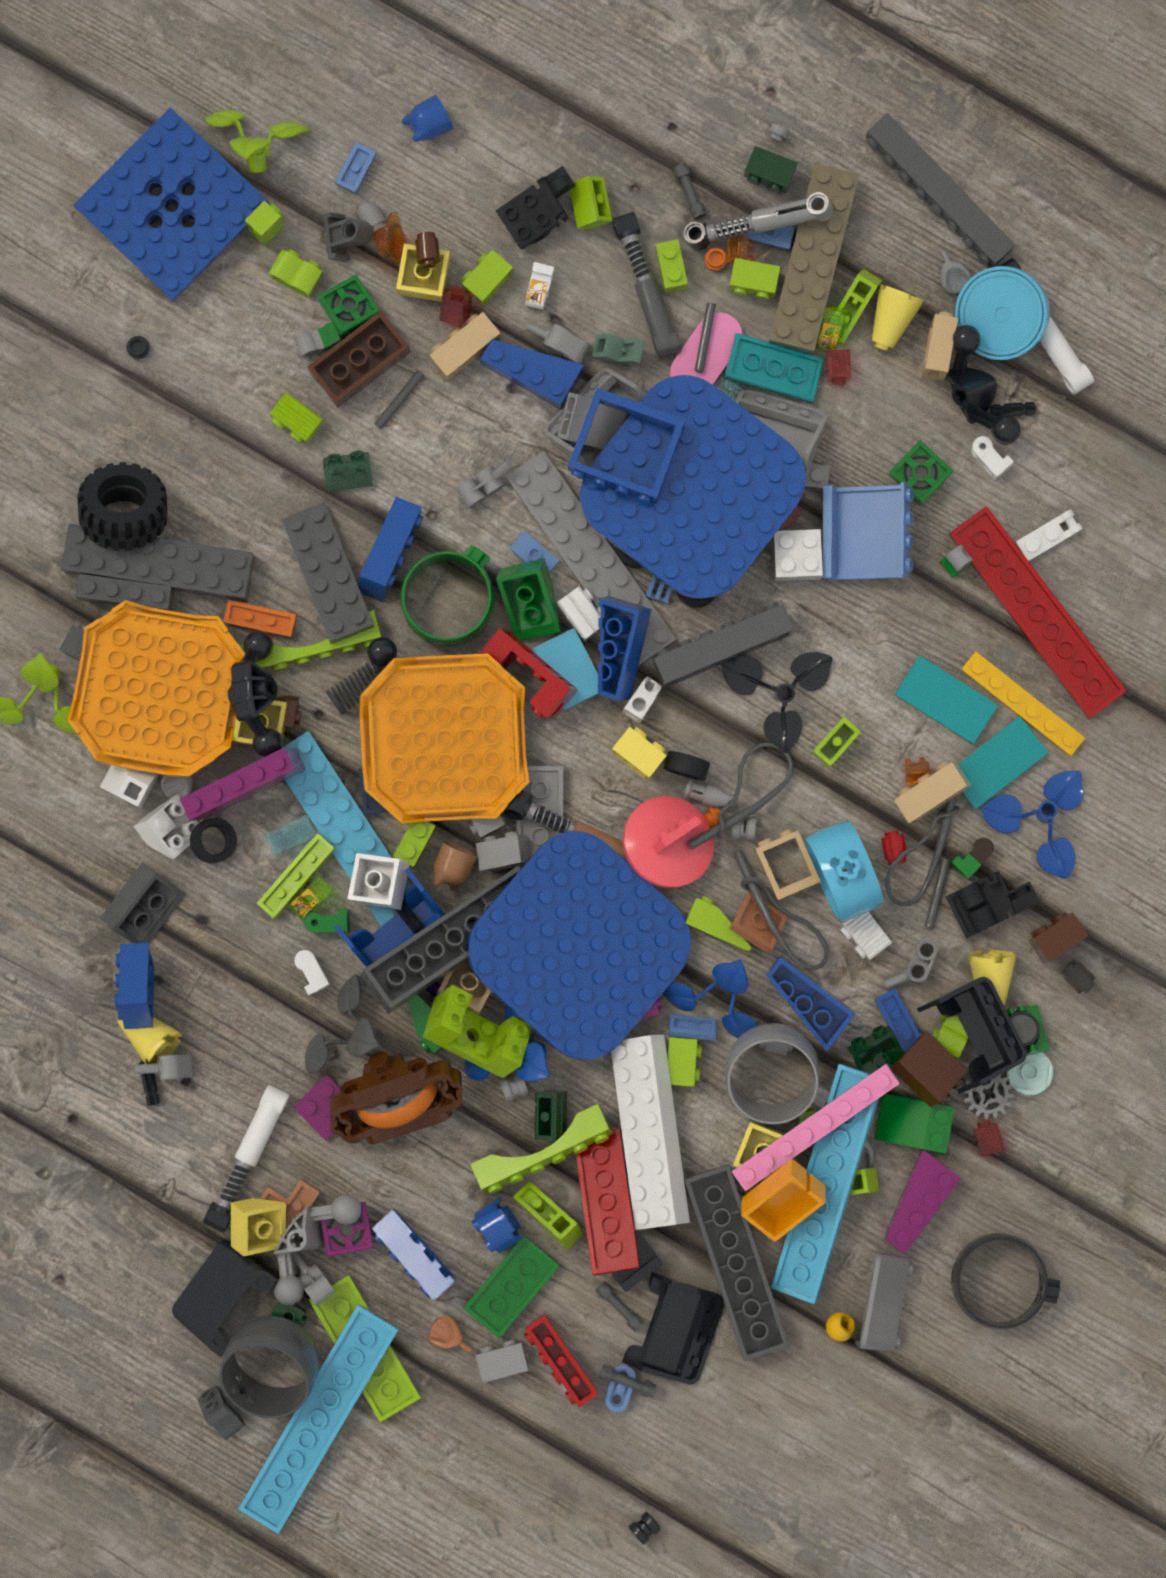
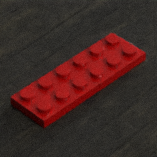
M620 1128L611 1129L613 1134L608 1136V1140L599 1144L594 1142L588 1145L585 1151L576 1154L593 1276L640 1268Z

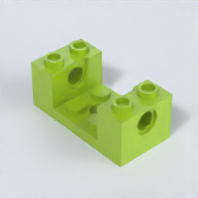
M451 985L434 998L423 1038L501 1078L521 1067L532 1028L514 1016L497 1025L468 1010L467 1008L470 1006L473 995ZM467 1031L474 1035V1042L469 1040Z

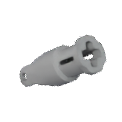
M689 778L683 799L691 798L702 801L703 805L720 807L726 806L734 796L725 794L719 787L710 784L707 786L698 784Z

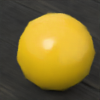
M835 1312L827 1319L826 1333L836 1342L847 1341L854 1335L855 1322L847 1313Z

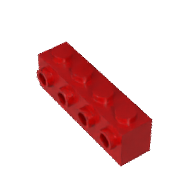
M545 1313L525 1327L527 1331L524 1334L526 1339L532 1346L536 1344L540 1350L538 1356L545 1366L547 1364L551 1366L554 1371L551 1375L557 1384H563L567 1389L565 1395L572 1405L576 1403L578 1407H581L599 1394V1391Z

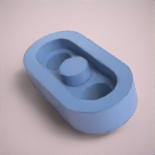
M621 1364L614 1369L617 1373L626 1372L628 1377L636 1378L633 1368L629 1365ZM610 1380L605 1397L607 1407L614 1412L623 1411L628 1406L633 1388ZM620 1395L622 1398L621 1402L614 1403L612 1400L613 1396Z

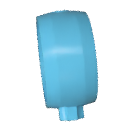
M849 820L825 827L805 838V845L821 880L822 890L839 921L853 919L874 910L884 903L882 891L873 866L859 835Z

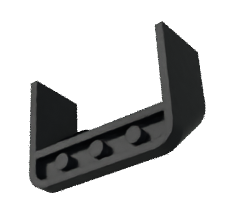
M987 977L977 978L917 1008L918 1012H922L937 1006L939 1012L944 1017L950 1018L958 1015L978 1057L969 1063V1073L973 1081L957 1089L959 1094L983 1085L1023 1063L1026 1059V1049L992 981Z

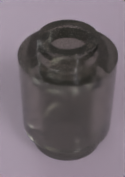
M1075 959L1061 971L1064 975L1063 978L1079 994L1082 991L1085 994L1088 993L1096 985L1093 982L1096 977L1081 962H1077Z

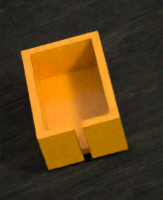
M791 1158L742 1197L741 1216L776 1242L826 1203L825 1184L811 1173L807 1175V1170Z

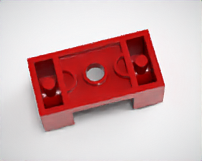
M499 628L479 653L489 654L505 670L514 659L524 667L527 666L534 669L532 674L540 681H545L544 685L529 702L533 706L531 710L540 718H555L578 691L576 687L509 630Z

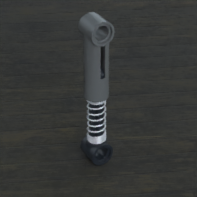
M631 212L612 218L617 239L622 241L624 248L627 249L626 254L629 255L628 260L631 261L632 272H635L634 278H637L634 286L648 323L658 358L661 359L681 352V347L676 332L673 330L657 279L653 278L652 273H649L650 268L647 267L646 256H643L642 253L644 250H641L640 247L642 244H639L640 238L638 235L641 231L635 213Z

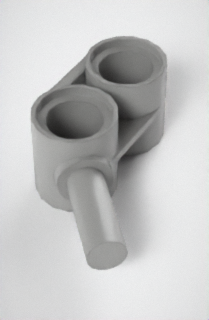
M532 323L527 327V332L544 339L542 345L558 355L563 353L561 357L565 360L581 364L591 347L584 340L572 335L568 330L556 324L548 330Z
M506 460L497 469H494L491 465L475 476V480L471 478L456 488L468 509L475 507L486 497L493 495L505 486L502 476L513 467L512 461Z
M927 939L917 943L910 963L904 972L883 981L886 990L906 981L909 983L924 981L928 977L937 955L938 949L935 942ZM923 944H928L932 948V953L929 957H924L920 953V947ZM915 965L923 969V975L919 979L914 978L911 974V969Z
M192 1054L158 1056L157 1063L134 1065V1074L157 1073L160 1076V1080L193 1077Z
M298 1252L292 1253V1261L301 1272L298 1278L303 1283L304 1290L316 1306L336 1292L316 1264L312 1267L308 1266Z

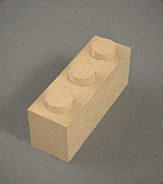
M484 312L479 315L477 313L472 315L466 321L467 325L461 330L459 328L455 329L448 336L450 338L444 344L440 342L431 349L430 360L447 381L482 354L492 339L498 341L501 338V333Z
M949 761L942 763L937 767L938 771L930 776L928 773L917 780L919 784L913 788L908 786L898 792L899 797L894 801L909 824L917 822L972 786L957 762L949 763Z

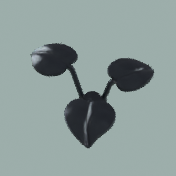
M808 652L799 655L794 659L790 668L792 674L797 678L793 680L791 685L779 684L776 687L759 681L762 676V667L755 658L750 656H740L724 662L722 671L728 686L740 695L752 694L755 691L756 684L774 691L775 698L782 702L781 713L772 712L764 721L763 730L767 739L782 752L786 753L796 744L802 730V720L799 714L795 711L785 712L787 703L791 702L795 697L794 688L797 682L800 683L802 688L809 691H815L823 687L828 680L833 658L820 652Z

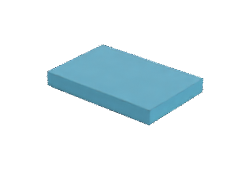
M575 628L533 648L540 658L578 689L564 706V711L598 694V673Z

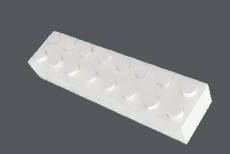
M648 1035L624 1039L611 1051L635 1230L690 1223L664 1035Z

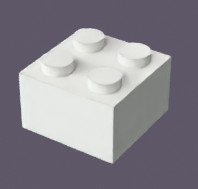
M821 529L788 530L775 533L773 536L775 581L816 580L822 578Z
M356 853L348 900L362 905L401 910L407 874L404 870L409 869V864L401 859Z

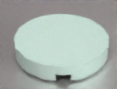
M1042 1052L1026 1056L1023 1063L1006 1071V1076L1009 1078V1084L1013 1085V1089L1016 1092L1024 1095H1036L1043 1092L1050 1085L1053 1078V1066L1049 1058Z

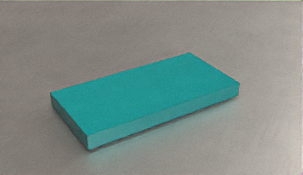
M736 333L724 379L813 403L824 358Z
M920 655L895 693L896 697L972 745L998 707V704Z
M1021 716L958 764L972 785L961 793L974 810L1049 753Z

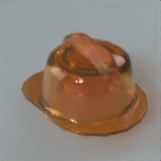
M392 212L388 216L386 226L378 228L374 232L373 237L378 254L385 258H391L394 263L398 264L401 263L403 246L407 242L399 215L396 212Z

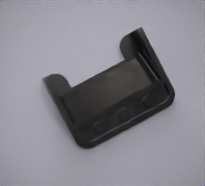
M222 1241L216 1245L174 1303L172 1308L173 1315L210 1350L222 1357L229 1341L227 1336L218 1329L250 1285L258 1291H267L273 1287L280 1276L251 1255L242 1256L231 1247V1241Z
M652 1272L649 1279V1289L652 1293L660 1296L643 1347L638 1345L629 1346L622 1362L645 1373L689 1385L694 1384L701 1376L723 1310L724 1300L717 1293Z

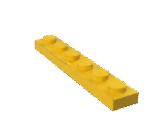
M975 651L961 669L963 673L1016 715L1021 716L1026 723L1069 757L1072 756L1084 741V736Z

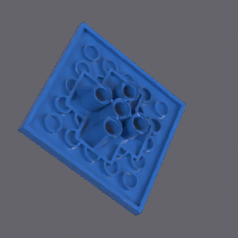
M170 107L73 206L174 302L247 228L245 219L263 201L268 205L270 203ZM159 187L162 189L160 195H151V191L154 188ZM187 187L195 188L192 195H184L183 192ZM171 203L179 205L178 209L174 212L167 210ZM156 219L163 221L159 228L151 227L152 222ZM187 219L195 220V224L192 227H184V222Z

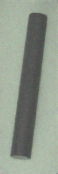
M707 303L697 353L694 371L700 373L704 372L716 304Z
M416 371L374 423L379 429L384 427L423 379L424 375L420 371Z
M941 859L924 927L934 929L951 862L949 860Z

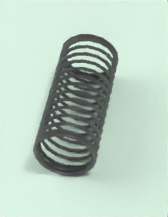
M365 663L367 669L361 666L364 674L360 669H357L359 676L353 672L352 674L356 681L351 675H348L351 683L347 678H344L347 686L340 681L343 690L338 684H335L339 693L334 687H331L334 695L328 689L325 691L341 715L347 713L343 703L351 710L347 700L353 707H355V703L352 698L359 704L355 693L360 698V691L363 692L368 687V684L377 677L376 665L371 663V667L368 663Z

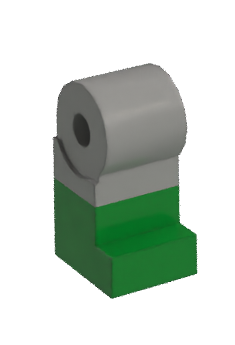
M332 322L325 324L322 328L302 334L295 339L302 357H309L328 351L341 341L338 331Z
M961 544L940 561V564L949 576L953 578L970 566L973 559Z

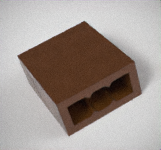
M928 1031L919 1036L890 1068L931 1108L938 1103L943 1105L951 1096L948 1092L952 1088L956 1090L964 1082L965 1079L962 1076L968 1071Z

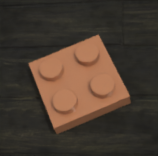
M748 892L729 929L761 950L769 953L777 939L765 922L751 892ZM766 903L777 928L781 932L788 916Z

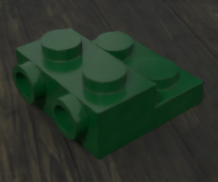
M877 1026L871 1031L872 1034L866 1038L862 1036L857 1037L851 1041V1046L847 1047L859 1070L872 1074L886 1063L891 1068L904 1054L894 1032L889 1026Z

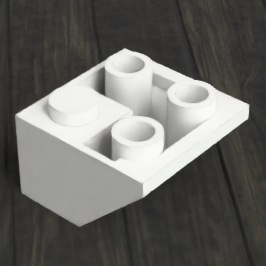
M111 765L100 788L142 809L159 774L124 769Z
M177 794L148 813L133 827L148 846L174 859L190 845L191 832L199 822L197 820H189Z

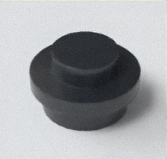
M134 336L127 342L126 349L132 358L143 359L148 355L150 345L144 337Z

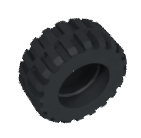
M119 462V465L107 464L105 468L99 467L95 469L94 474L90 473L85 478V482L83 481L79 487L77 497L79 524L84 534L89 536V539L94 543L99 542V546L106 549L111 547L114 551H119L120 549L132 551L135 547L139 549L145 547L147 542L152 543L164 531L168 514L166 488L161 479L155 473L152 474V471L146 467L142 469L138 464L132 463V465H127L126 462ZM117 501H130L140 505L139 508L130 512H114L105 508L107 505Z

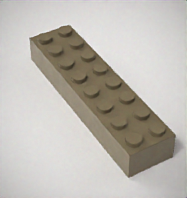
M817 163L814 164L806 198L815 192L824 193L832 203L834 210L832 216L826 221L813 220L801 223L798 226L769 339L770 343L813 355L860 174ZM825 203L818 204L815 210H821Z

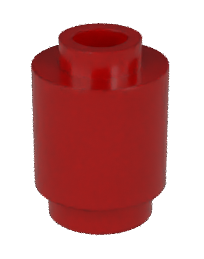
M898 830L884 833L885 838H881L884 858L888 861V866L893 863L901 852L907 850L904 834L899 835ZM908 854L905 855L899 861L898 864L907 862L906 856H908Z

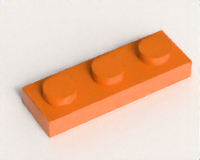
M228 600L223 623L292 638L297 615Z

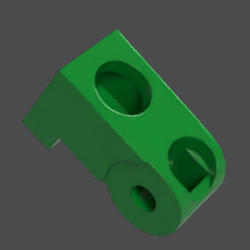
M337 909L338 915L323 916L319 913H310L305 918V927L311 933L322 934L338 933L334 927L339 925L345 933H350L349 909Z

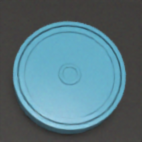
M998 266L985 269L967 281L958 295L955 317L958 318L957 327L971 325L979 331L981 343L975 351L977 354L989 359L1007 360L1026 354L1040 342L1048 327L1050 306L1044 288L1031 274L1016 267Z

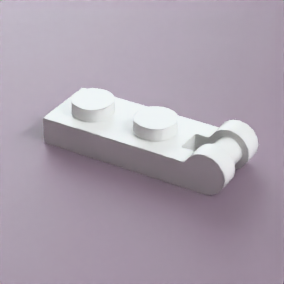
M1070 509L1019 539L1015 544L1027 560L1030 561L1078 533L1083 528L1080 523H1076L1073 518L1074 513ZM1063 522H1066L1069 527L1065 532L1059 525Z

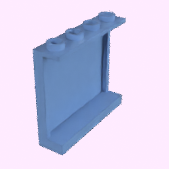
M901 482V485L841 488H836L832 485L823 486V579L828 581L910 578V572L913 570V561L910 558V549L913 548V537L910 535V526L913 525V513L910 511V502H913L914 498L913 489L910 488V485Z

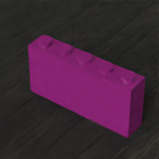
M282 748L180 798V801L189 820H204L306 769L296 749Z

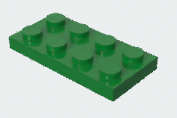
M524 1236L523 1239L517 1242L463 1309L500 1339L560 1265Z

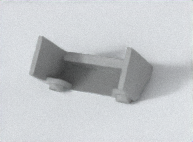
M604 368L597 372L577 393L593 398L596 389L600 388L638 403L645 396L636 384L610 368ZM564 406L545 426L544 433L571 459L576 442L557 437L565 409ZM584 444L578 463L590 467L589 463L594 456V449L591 446Z

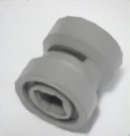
M748 817L731 827V839L738 840L742 837L746 838V840L754 841L756 818Z
M517 1074L511 1079L504 1078L499 1080L507 1102L514 1100L516 1096L529 1094L525 1081L521 1080Z

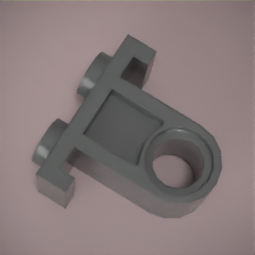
M332 212L323 214L329 260L349 261L350 256L346 255V250L366 244L371 239L372 227L368 222L352 218L346 219L345 215Z
M217 1385L205 1390L200 1398L197 1399L205 1421L210 1427L213 1426L225 1440L245 1426V1422L239 1413L226 1404V1399Z

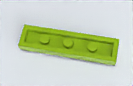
M317 833L257 904L273 919H276L334 853L336 848L321 834Z

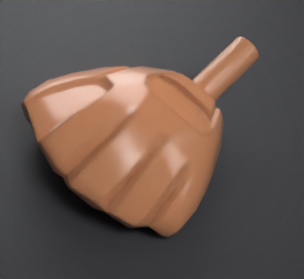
M441 1316L432 1323L428 1337L431 1345L443 1350L459 1346L468 1353L472 1351V1348L462 1341L461 1329L452 1316Z

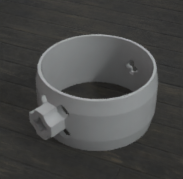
M778 1023L755 1026L744 1032L735 1041L726 1058L725 1082L728 1094L735 1106L745 1116L757 1122L781 1124L799 1117L809 1107L819 1111L824 1107L830 1094V1088L820 1084V1066L814 1047L802 1033L790 1026ZM770 1041L783 1042L799 1049L808 1058L814 1069V1075L808 1088L799 1097L780 1105H766L749 1099L737 1088L731 1075L734 1063L745 1050L756 1044Z

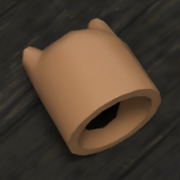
M443 841L433 866L435 874L434 886L439 887L445 883L449 885L451 890H455L458 885L464 884L469 878L477 855L460 846Z

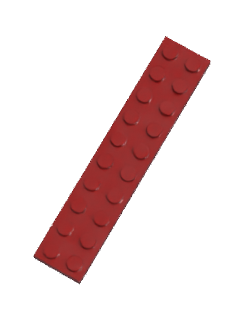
M987 506L948 534L957 547L961 544L963 545L965 551L973 559L971 563L973 568L1088 719L1127 691Z

